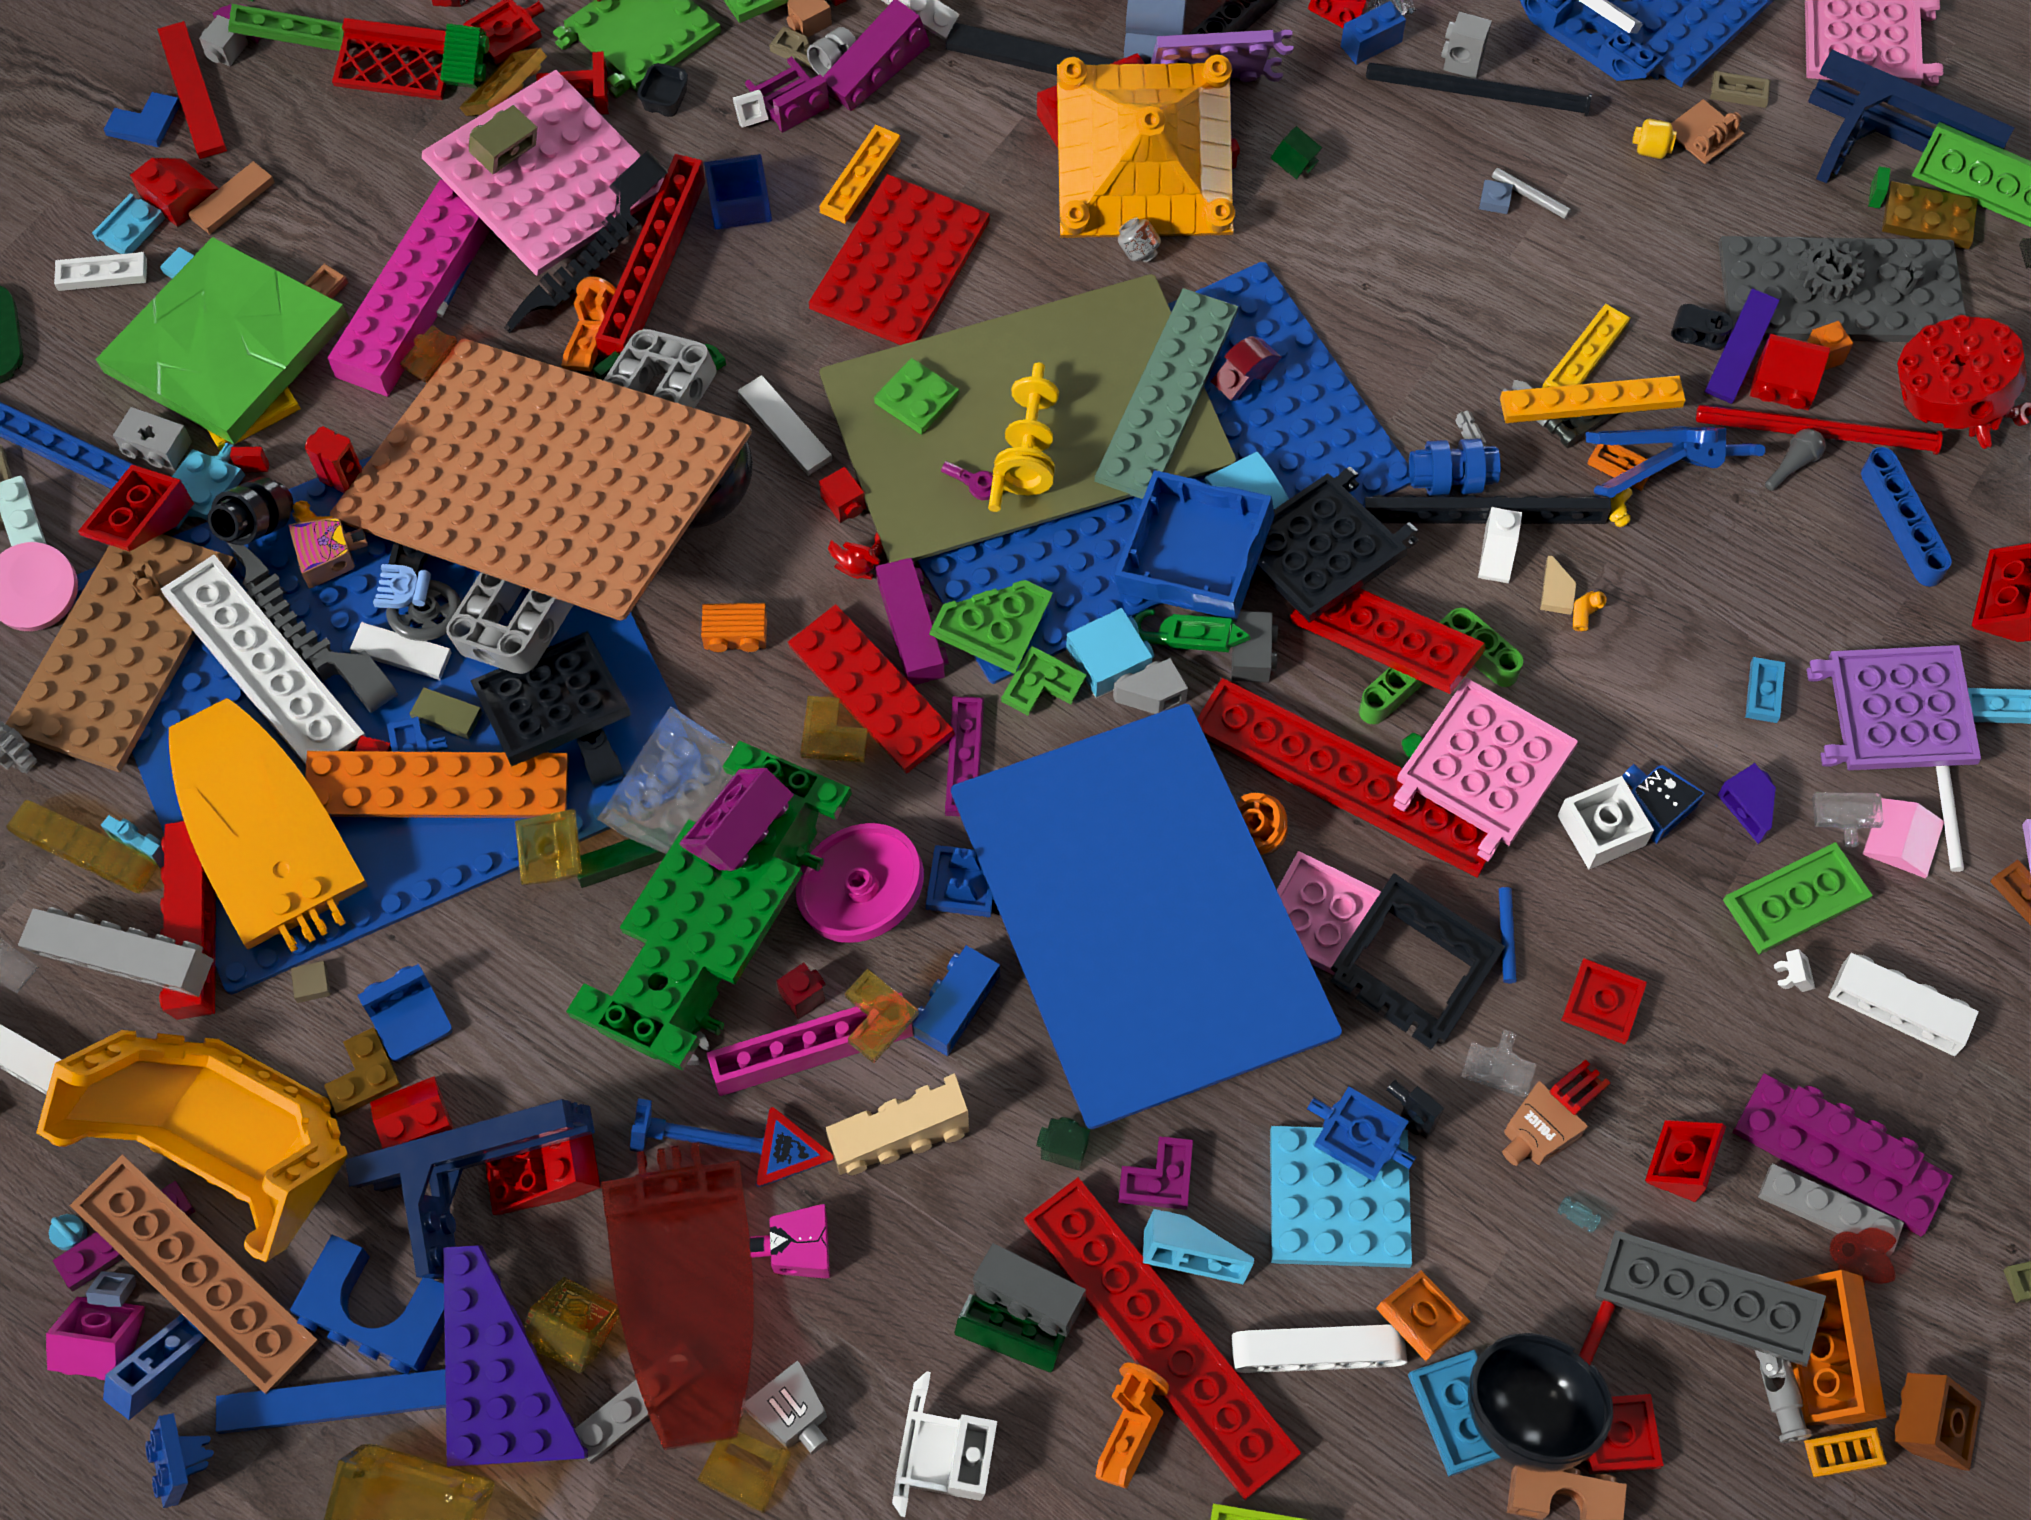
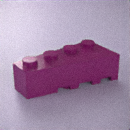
M893 0L823 76L827 81L828 95L849 111H852L928 48L931 44L920 16L899 0Z

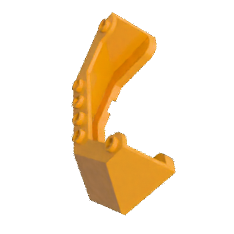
M121 1030L55 1063L37 1134L59 1147L74 1144L86 1137L136 1140L149 1147L151 1151L162 1154L176 1162L180 1167L203 1177L208 1183L221 1187L239 1200L246 1201L250 1205L256 1229L246 1236L244 1248L252 1257L264 1262H268L287 1249L347 1158L346 1147L341 1146L339 1141L341 1133L337 1121L331 1118L330 1115L331 1104L328 1098L219 1039L205 1038L203 1043L184 1042L185 1038L182 1035L157 1033L156 1039L136 1037V1031Z

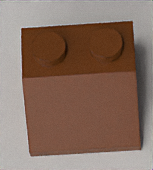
M1907 1373L1906 1383L1901 1391L1902 1405L1900 1416L1895 1424V1442L1914 1455L1961 1470L1970 1471L1981 1401L1947 1375Z

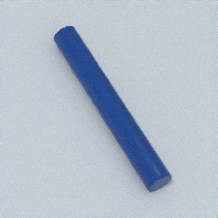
M1510 887L1499 888L1501 944L1505 946L1502 951L1503 982L1511 984L1517 982L1512 889Z

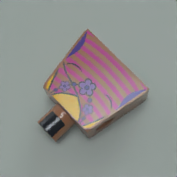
M336 517L289 525L300 570L309 589L352 570L355 564L351 551L368 546L363 528L346 533L340 519Z

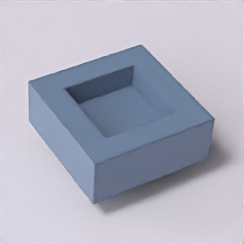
M1485 180L1479 209L1507 214L1513 184Z
M101 1271L86 1291L88 1304L122 1307L136 1287L135 1275Z

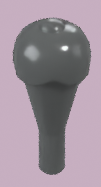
M1809 428L1798 431L1791 439L1790 448L1780 467L1765 482V487L1770 491H1774L1787 476L1808 463H1814L1819 460L1826 450V442L1822 434Z

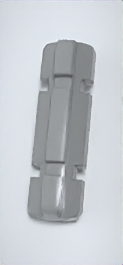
M1467 410L1457 414L1455 421L1458 428L1463 430L1461 432L1463 438H1480L1483 446H1485L1486 441L1478 425L1473 423L1475 419L1472 413Z

